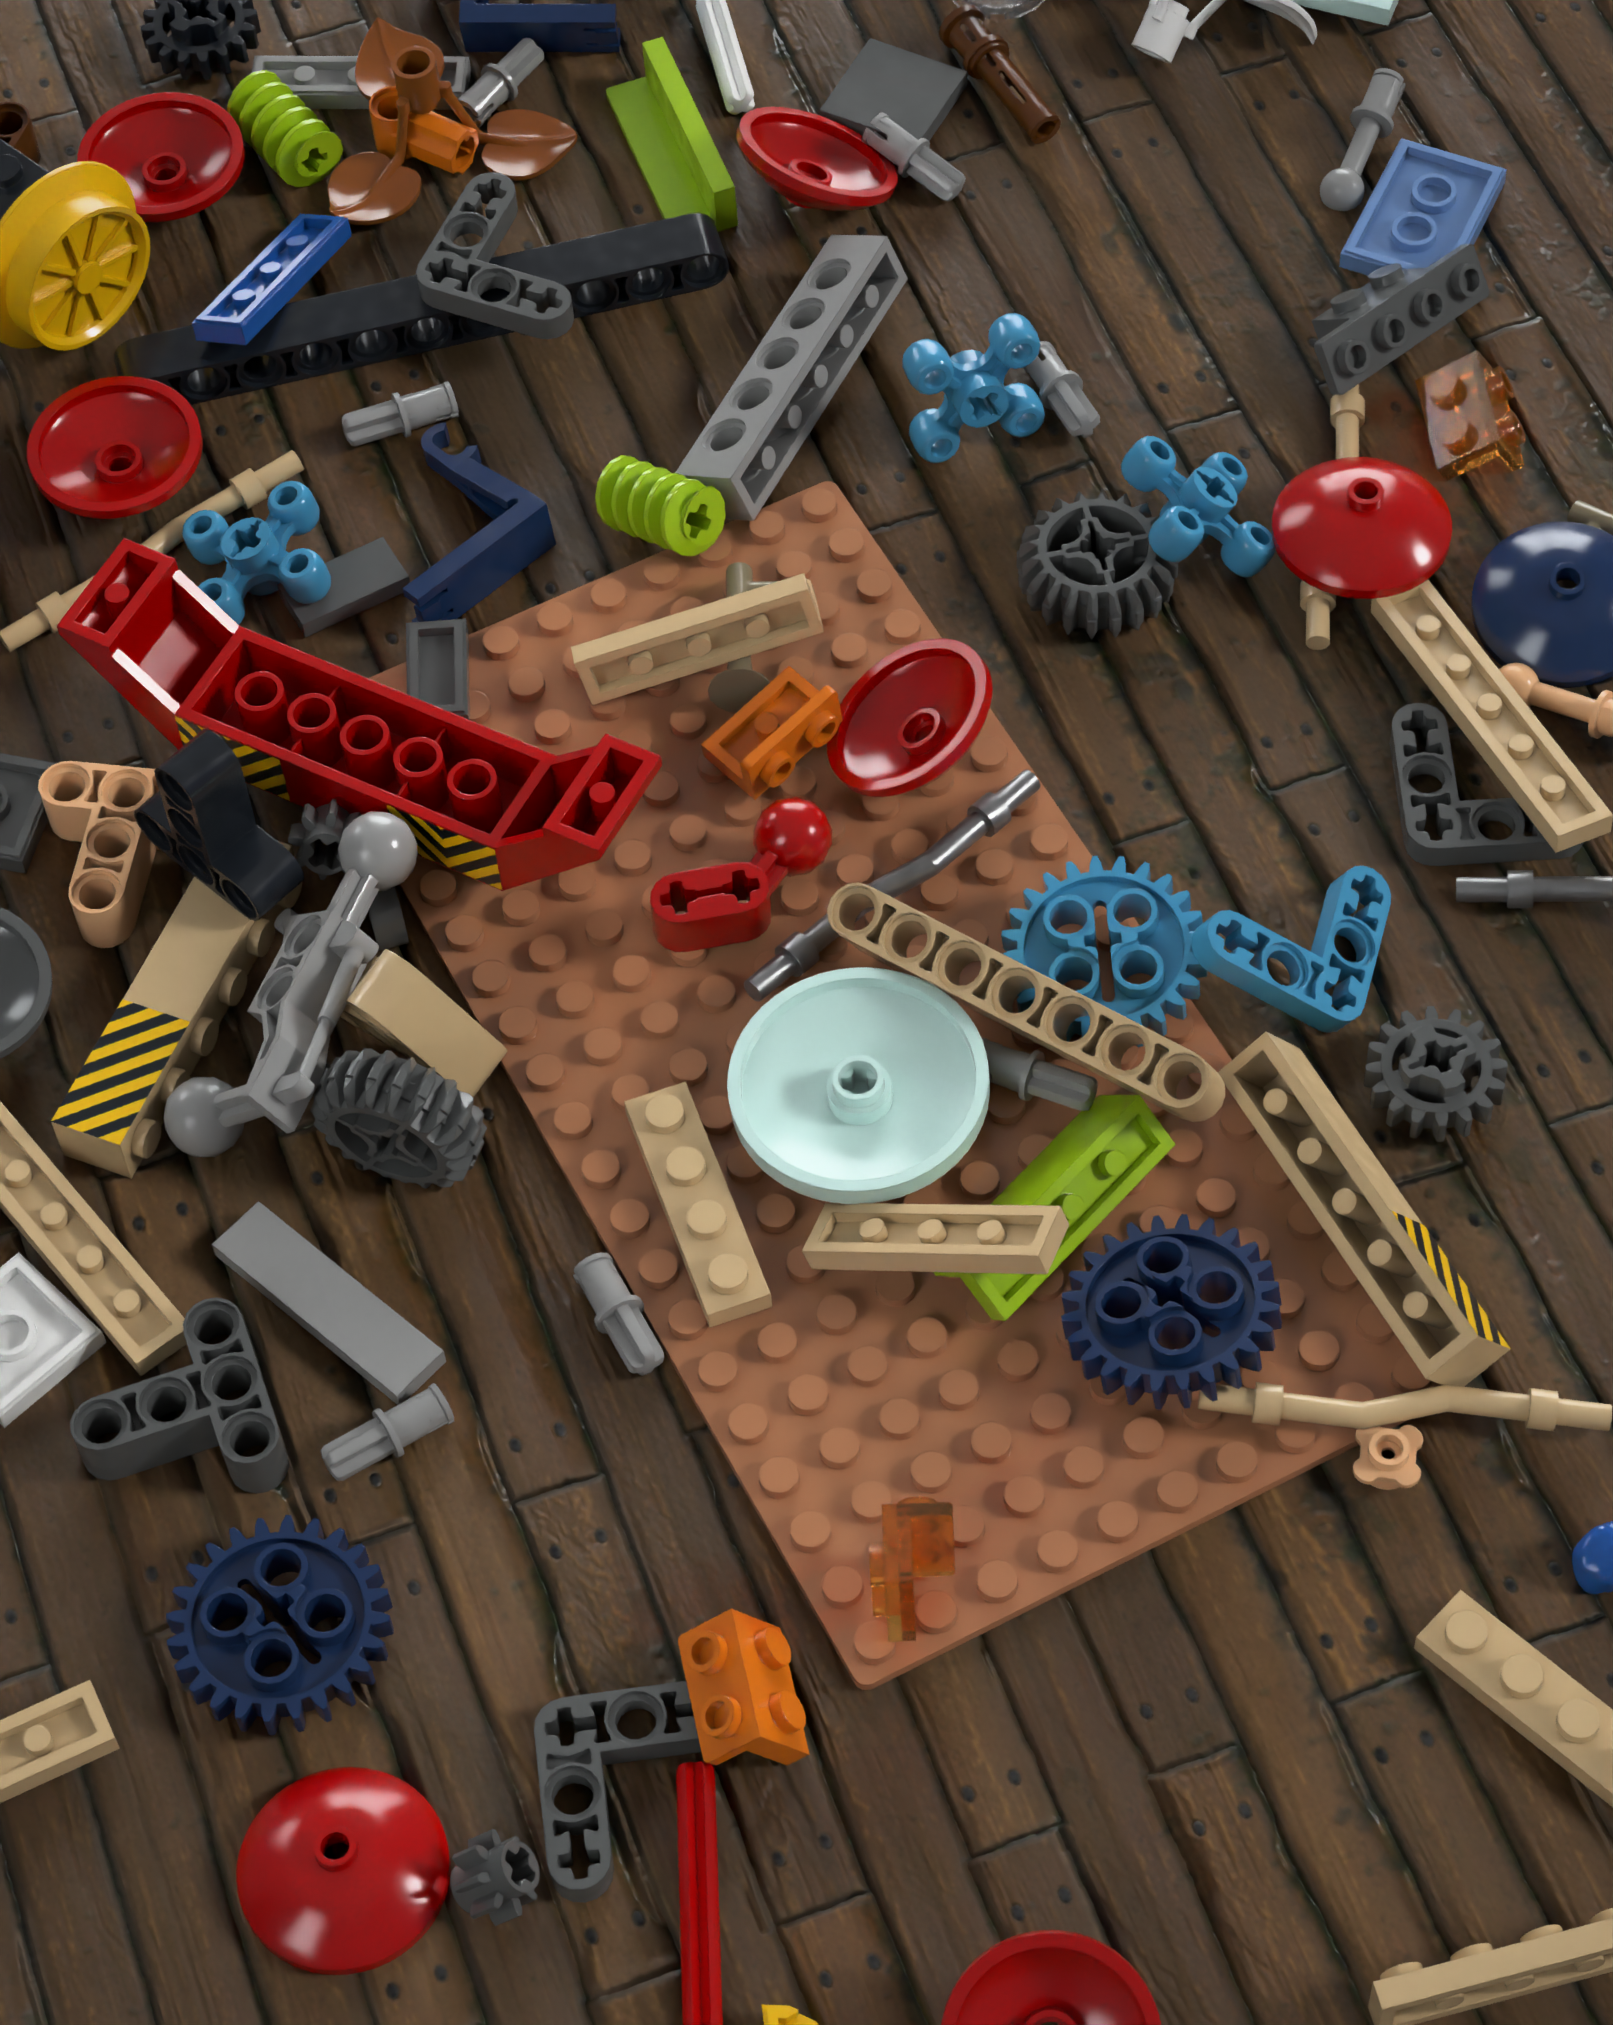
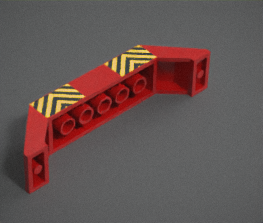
M123 538L57 624L59 635L178 750L203 729H209L221 737L233 750L241 765L245 783L302 807L308 803L316 809L321 805L329 804L333 798L337 799L338 805L350 814L360 812L364 815L370 811L391 813L403 819L414 833L418 856L501 891L600 860L662 767L660 755L606 733L596 746L557 756L241 627L178 569L175 558L126 538Z

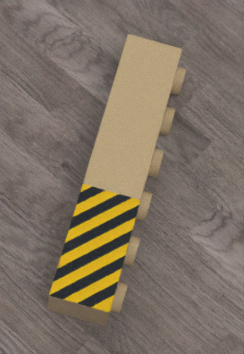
M280 842L294 856L292 845ZM196 877L193 878L51 1120L63 1155L132 1179L142 1159L151 1157L158 1146L168 1097L175 1088L190 1079V1075L200 1057L207 1056L214 1048L221 1020L229 1006H236L241 1000L246 989L247 975L257 957L265 956L272 945L275 935L274 923L276 918L285 908L294 906L300 895L302 882L259 920L253 921L241 914Z
M1264 1032L1218 1072L1234 1099L1425 1379L1441 1385L1465 1387L1510 1350L1506 1341L1425 1225L1421 1223L1300 1048L1268 1032Z

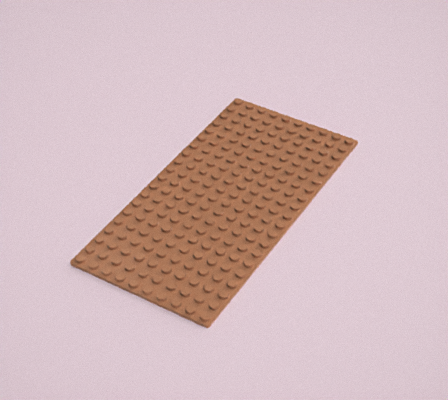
M824 481L761 508L754 521L733 520L724 524L723 530L715 543L703 553L695 556H683L675 553L673 550L666 549L469 634L471 721L557 756L596 746L606 733L660 755L662 767L598 861L501 891L417 855L413 872L398 886L475 1021L508 1050L499 1063L607 1252L613 1259L632 1295L640 1297L643 1301L644 1310L642 1313L853 1682L862 1690H871L1359 1445L1355 1440L1357 1428L1283 1419L1280 1420V1425L1276 1426L1252 1423V1416L1198 1409L1200 1390L1192 1392L1190 1408L1184 1409L1178 1395L1175 1394L1168 1395L1162 1409L1157 1410L1155 1409L1151 1393L1145 1392L1134 1405H1129L1124 1385L1115 1392L1106 1395L1103 1393L1100 1376L1087 1380L1083 1374L1081 1360H1072L1068 1340L1065 1339L1061 1316L1065 1314L1062 1293L1072 1291L1069 1279L1070 1271H1086L1083 1259L1085 1251L1105 1255L1102 1237L1106 1234L1122 1243L1128 1239L1127 1224L1130 1222L1135 1224L1142 1233L1151 1231L1153 1216L1159 1215L1164 1222L1165 1228L1169 1229L1175 1228L1181 1214H1187L1190 1229L1198 1230L1208 1218H1212L1215 1222L1217 1237L1235 1227L1239 1230L1241 1246L1252 1242L1258 1244L1260 1261H1271L1274 1281L1279 1282L1282 1303L1280 1306L1282 1328L1273 1330L1276 1346L1274 1351H1260L1262 1369L1259 1372L1240 1367L1242 1387L1255 1389L1256 1382L1284 1385L1285 1393L1365 1402L1441 1386V1384L1425 1379L1226 1085L1222 1107L1214 1116L1205 1121L1191 1122L1181 1119L1143 1099L1176 1145L1006 1321L992 1320L960 1277L935 1276L933 1272L811 1269L802 1249L825 1203L831 1202L813 1199L783 1186L766 1174L749 1156L737 1135L729 1106L727 1079L731 1055L740 1034L750 1019L765 1003L787 987L811 976L837 969L871 967L897 970L862 953L842 936H838L819 952V961L800 977L791 975L759 1002L748 995L744 988V982L776 956L775 948L794 932L803 934L826 915L830 899L838 889L847 884L858 882L867 885L920 856L968 817L967 809L983 795L989 792L997 793L1023 770H1029L1034 774L1035 772L990 708L981 733L964 757L937 780L917 790L888 797H870L852 791L832 770L828 760L826 743L819 748L813 747L795 764L792 773L781 785L774 788L769 787L754 800L707 760L703 755L701 744L735 714L734 712H728L717 707L710 700L708 694L710 681L717 674L727 670L728 663L592 705L574 665L571 647L726 598V570L729 565L737 562L746 563L752 568L753 581H781L804 573L806 579L811 581L814 588L824 632L751 655L752 669L763 674L769 682L790 666L819 691L825 685L833 688L838 693L840 704L852 686L871 667L886 656L919 641L942 638L839 487L831 481ZM406 662L369 677L373 681L407 694ZM1039 780L1040 789L1011 812V821L992 837L982 836L937 875L895 897V899L1003 954L1007 951L1003 949L1001 933L1003 930L1013 929L1010 923V909L1020 908L1027 910L1023 891L1028 888L1043 894L1045 892L1043 874L1046 872L1056 877L1060 882L1067 879L1066 862L1072 861L1077 866L1081 874L1089 872L1092 855ZM790 797L802 798L814 802L825 813L832 828V845L825 861L808 874L786 876L770 896L771 923L767 931L760 937L746 942L690 952H674L665 949L657 941L653 931L650 893L655 883L663 876L732 862H750L757 853L753 844L755 825L761 812L776 800ZM740 900V901H738V903H746V902H747L746 900ZM1097 906L1094 909L1102 998L1106 1002H1111L1115 998L1107 910L1104 906ZM874 910L866 913L855 922V930H861L868 926L873 919ZM685 911L675 912V914L685 913ZM1134 917L1125 919L1120 923L1126 927L1140 926ZM1066 924L1056 931L1071 934L1078 932L1083 927L1078 924ZM927 933L920 934L912 939L906 951L907 958L914 957L922 952L927 943ZM973 961L964 967L959 977V985H967L977 978L981 969V961ZM1137 973L1129 976L1125 981L1132 984H1143L1153 977L1148 974ZM1071 980L1066 982L1064 986L1076 991L1083 989L1089 983L1083 980ZM1016 996L1012 1005L1013 1013H1018L1016 1000L1019 996ZM1183 998L1186 1002L1187 1017L1182 1020L1166 1014L1167 1034L1164 1037L1195 1052L1213 1069L1219 1072L1232 1059L1191 999ZM957 1002L969 1015L981 1037L1029 1054L1035 1050L1041 1051L1045 1054L1046 1062L1094 1077L1098 1081L1095 1097L1099 1095H1135ZM1074 1034L1069 1042L1082 1038V1035ZM1144 1044L1139 1048L1134 1045L1127 1049L1121 1060L1122 1070H1132L1139 1066L1146 1053ZM1190 1073L1182 1078L1176 1089L1177 1099H1188L1196 1094L1202 1082L1201 1073ZM685 1081L772 1299V1307L710 1328L626 1116L624 1101ZM990 1083L989 1104L983 1126L976 1140L962 1159L945 1175L930 1185L903 1197L877 1203L990 1205L1082 1110H1076L1037 1096H1033L1029 1101H1024L1019 1098L1018 1092ZM1223 1380L1220 1381L1219 1383H1216V1384H1219V1385H1227V1386H1230L1229 1384H1227V1383L1224 1382ZM1406 1421L1382 1425L1381 1427L1394 1428Z

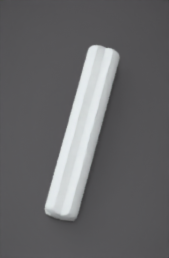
M696 0V10L726 110L733 115H737L742 111L749 112L755 106L754 92L726 0Z

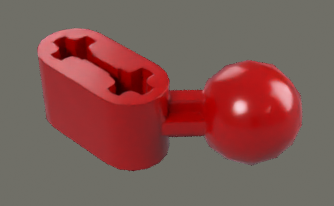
M790 797L776 800L761 812L755 825L753 844L757 853L750 862H732L663 876L655 883L650 893L653 931L657 941L665 949L674 952H690L746 942L760 937L767 931L771 923L770 896L786 876L808 874L825 861L832 845V828L825 813L814 802L802 798ZM740 900L747 901L746 903H738ZM678 911H685L683 914H675Z

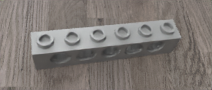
M831 235L675 472L684 475L687 479H696L706 487L712 485L720 491L725 502V519L754 521L908 280L887 236Z

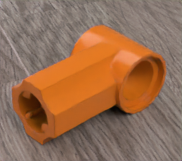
M387 86L379 89L369 100V113L376 149L390 160H392L396 151L398 122L396 101L399 99L396 86ZM433 111L426 114L409 112L405 160L415 157L454 174L457 172L463 175L473 163L474 154L479 145L477 130Z

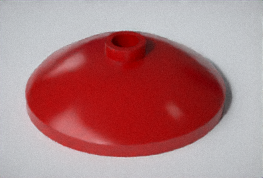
M162 92L127 100L100 116L84 135L79 146L77 162H99L116 170L124 177L132 190L136 213L144 222L157 223L175 221L192 216L222 198L235 184L241 173L245 149L239 126L224 108L209 99L197 95L180 92Z
M786 107L756 108L744 114L736 131L738 145L749 165L771 188L785 196L794 205L802 208H814L825 211L871 208L887 201L892 196L898 181V174L893 163L871 146L862 142V135L838 122L817 114Z
M114 376L81 384L62 394L46 407L30 432L27 442V461L35 485L54 505L70 513L89 518H121L148 511L179 492L190 480L199 464L203 438L195 410L176 390L148 378Z
M1346 457L1310 467L1294 477L1284 487L1273 508L1271 534L1280 559L1302 581L1333 595L1356 599H1374L1394 596L1409 591L1424 583L1440 568L1450 548L1452 519L1447 503L1442 495L1428 480L1418 473L1383 459Z
M946 638L928 639L907 645L876 663L852 686L840 703L843 721L839 724L835 735L827 742L828 760L836 776L856 793L870 797H888L917 790L948 772L970 750L985 724L993 691L992 678L986 663L967 644Z
M339 1767L312 1773L286 1786L271 1798L256 1815L244 1836L238 1855L236 1869L238 1897L253 1933L271 1953L294 1967L318 1974L349 1975L378 1968L398 1958L412 1948L432 1926L444 1904L449 1888L451 1875L450 1850L444 1828L433 1807L415 1788L405 1781L388 1773L369 1768ZM344 1843L349 1846L347 1853L339 1859L325 1857V1852L333 1844Z
M1039 1930L1018 1934L995 1944L983 1952L967 1967L954 1985L946 2002L941 2025H1042L1046 2022H1055L1059 2025H1161L1159 2012L1148 1986L1137 1970L1124 1957L1109 1946L1091 1937L1063 1930Z

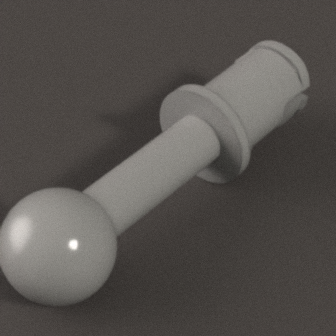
M1388 68L1376 69L1362 103L1352 110L1350 122L1356 129L1340 168L1330 171L1323 178L1320 185L1322 202L1333 210L1348 211L1356 208L1363 200L1365 187L1360 176L1376 139L1384 138L1391 134L1394 127L1392 116L1406 87L1405 83H1403V77L1398 72Z

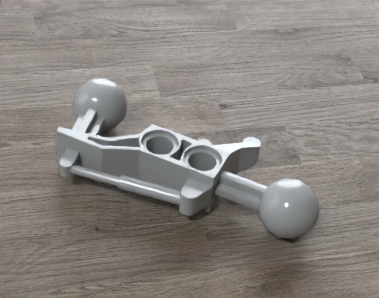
M370 811L354 819L343 830L338 851L345 875L327 910L298 915L291 908L282 911L276 918L274 927L284 935L283 944L247 1010L248 1013L262 1023L264 1041L246 1085L233 1089L232 1086L215 1077H193L175 1088L166 1101L164 1126L174 1145L182 1152L194 1157H216L234 1146L242 1135L245 1122L266 1116L287 1134L295 1131L325 1071L330 1035L347 1004L346 1000L354 991L367 963L375 957L379 949V945L364 933L360 926L378 891H387L403 883L414 870L418 855L417 842L414 833L403 819L391 813Z

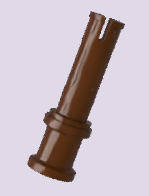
M967 4L953 10L940 26V40L948 48L956 49L964 59L963 66L965 71L971 77L982 79L987 83L1001 103L1028 133L1032 142L1040 144L1051 139L1059 130L1061 120L1056 113L1051 111L1032 87L1031 83L1026 80L1009 59L1008 43L999 34H992L984 24V14L977 6ZM961 24H965L968 27L966 32L961 29ZM1001 73L1005 76L1004 79L1000 77ZM1013 86L1026 103L1023 104L1009 87Z

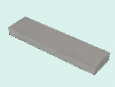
M254 56L252 73L261 70L274 72L281 79V82L285 83L293 91V95H297L305 103V106L310 109H369V100L360 93L355 80L357 56ZM444 56L445 68L440 81H450L454 95L459 98L469 89L471 76L470 59L464 56ZM444 98L440 99L435 108L437 110H452Z
M259 1201L212 1243L215 1256L397 1405L406 1401L446 1363L444 1351Z

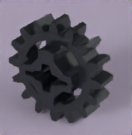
M154 0L155 9H147L143 12L145 25L140 27L145 49L148 50L151 63L161 62L162 71L165 74H169L179 68L182 80H188L193 72H201L204 80H210L212 70L217 68L225 74L232 73L230 62L233 60L241 63L248 62L247 49H257L259 46L257 34L261 32L257 10L254 9L252 0ZM234 22V25L231 28L230 23Z

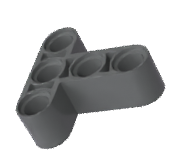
M217 1297L204 1299L193 1305L186 1313L183 1321V1331L193 1361L192 1365L92 1397L83 1402L74 1411L70 1421L71 1434L85 1467L89 1473L103 1480L121 1479L216 1446H220L234 1484L245 1492L257 1494L274 1489L285 1479L289 1469L286 1448L242 1314L238 1307L227 1299ZM229 1335L225 1341L219 1344H207L210 1339L216 1336ZM233 1391H248L239 1399L224 1400ZM170 1412H183L179 1418L173 1421H160L164 1415ZM107 1433H119L113 1440L107 1443H95L99 1437ZM262 1445L267 1447L256 1456H241L245 1450L253 1446Z

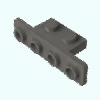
M1472 244L1460 245L1427 268L1402 269L1399 263L1383 266L1368 275L1370 282L1363 287L1343 292L1331 299L1332 307L1313 319L1312 323L1318 337V341L1314 344V349L1332 395L1345 394L1488 297L1489 288L1475 247Z

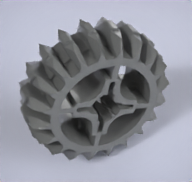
M1102 489L1097 499H1086L1078 491L1074 503L1068 504L1056 498L1052 506V512L1038 510L1037 516L1034 519V525L1025 526L1022 544H1020V549L1017 551L1018 584L1022 594L1027 595V602L1030 605L1031 611H1042V617L1045 619L1047 626L1063 621V628L1067 636L1079 627L1086 629L1092 640L1098 630L1108 629L1116 638L1121 631V625L1126 624L1139 631L1144 616L1157 618L1162 603L1169 602L1170 596L1173 593L1174 581L1178 576V562H1169L1162 559L1151 548L1148 534L1152 525L1159 517H1152L1148 502L1131 507V501L1127 493L1117 501L1109 500Z
M363 1048L361 1052L346 1050L342 1057L334 1058L330 1068L325 1069L317 1085L314 1103L310 1110L316 1118L314 1125L320 1132L326 1134L325 1140L329 1145L342 1149V1156L347 1159L356 1160L363 1165V1170L371 1169L380 1173L383 1177L397 1179L403 1183H417L425 1189L432 1183L439 1187H451L455 1181H463L468 1170L473 1168L483 1147V1137L487 1127L482 1122L484 1113L479 1107L473 1105L474 1098L469 1093L459 1091L457 1089V1082L454 1079H444L435 1073V1067L426 1068L416 1063L414 1057L406 1060L397 1057L389 1050H386L381 1055L372 1048Z

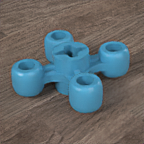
M1008 313L1000 316L993 322L988 334L990 346L985 354L976 350H964L950 357L941 344L931 339L918 340L906 349L903 354L902 367L912 387L920 393L927 395L937 394L941 391L945 393L944 401L938 409L931 408L919 412L909 426L911 442L919 456L931 463H941L955 455L960 445V435L958 432L964 423L978 428L988 426L998 420L1002 428L1015 437H1027L1041 427L1044 422L1045 410L1037 393L1027 384L1019 382L1011 383L1007 386L1004 385L1005 375L1010 368L1017 369L1029 365L1036 359L1040 351L1041 344L1038 334L1031 322L1023 315Z
M1145 436L1139 439L1125 454L1121 463V472L1125 480L1137 490L1152 492L1158 489L1168 498L1167 503L1161 508L1159 518L1154 522L1148 534L1149 544L1153 551L1166 561L1180 562L1187 558L1198 545L1202 544L1211 535L1223 544L1221 558L1232 572L1242 577H1252L1260 572L1272 559L1276 550L1271 532L1260 523L1254 521L1238 524L1228 514L1236 505L1237 496L1245 487L1248 479L1247 470L1240 460L1227 452H1217L1186 478L1174 469L1176 455L1165 441L1155 436Z
M286 481L277 485L271 491L267 505L270 513L266 521L251 517L241 519L229 527L226 520L217 512L201 510L192 514L183 525L182 536L184 542L195 559L202 564L208 565L219 564L223 561L227 562L226 571L222 578L207 579L198 587L238 625L241 624L245 616L243 600L247 592L259 596L272 594L278 590L277 584L281 583L288 595L295 601L311 604L325 597L331 587V575L320 555L311 549L305 548L295 549L289 553L286 551L287 542L291 535H304L310 532L319 521V506L312 492L301 482Z

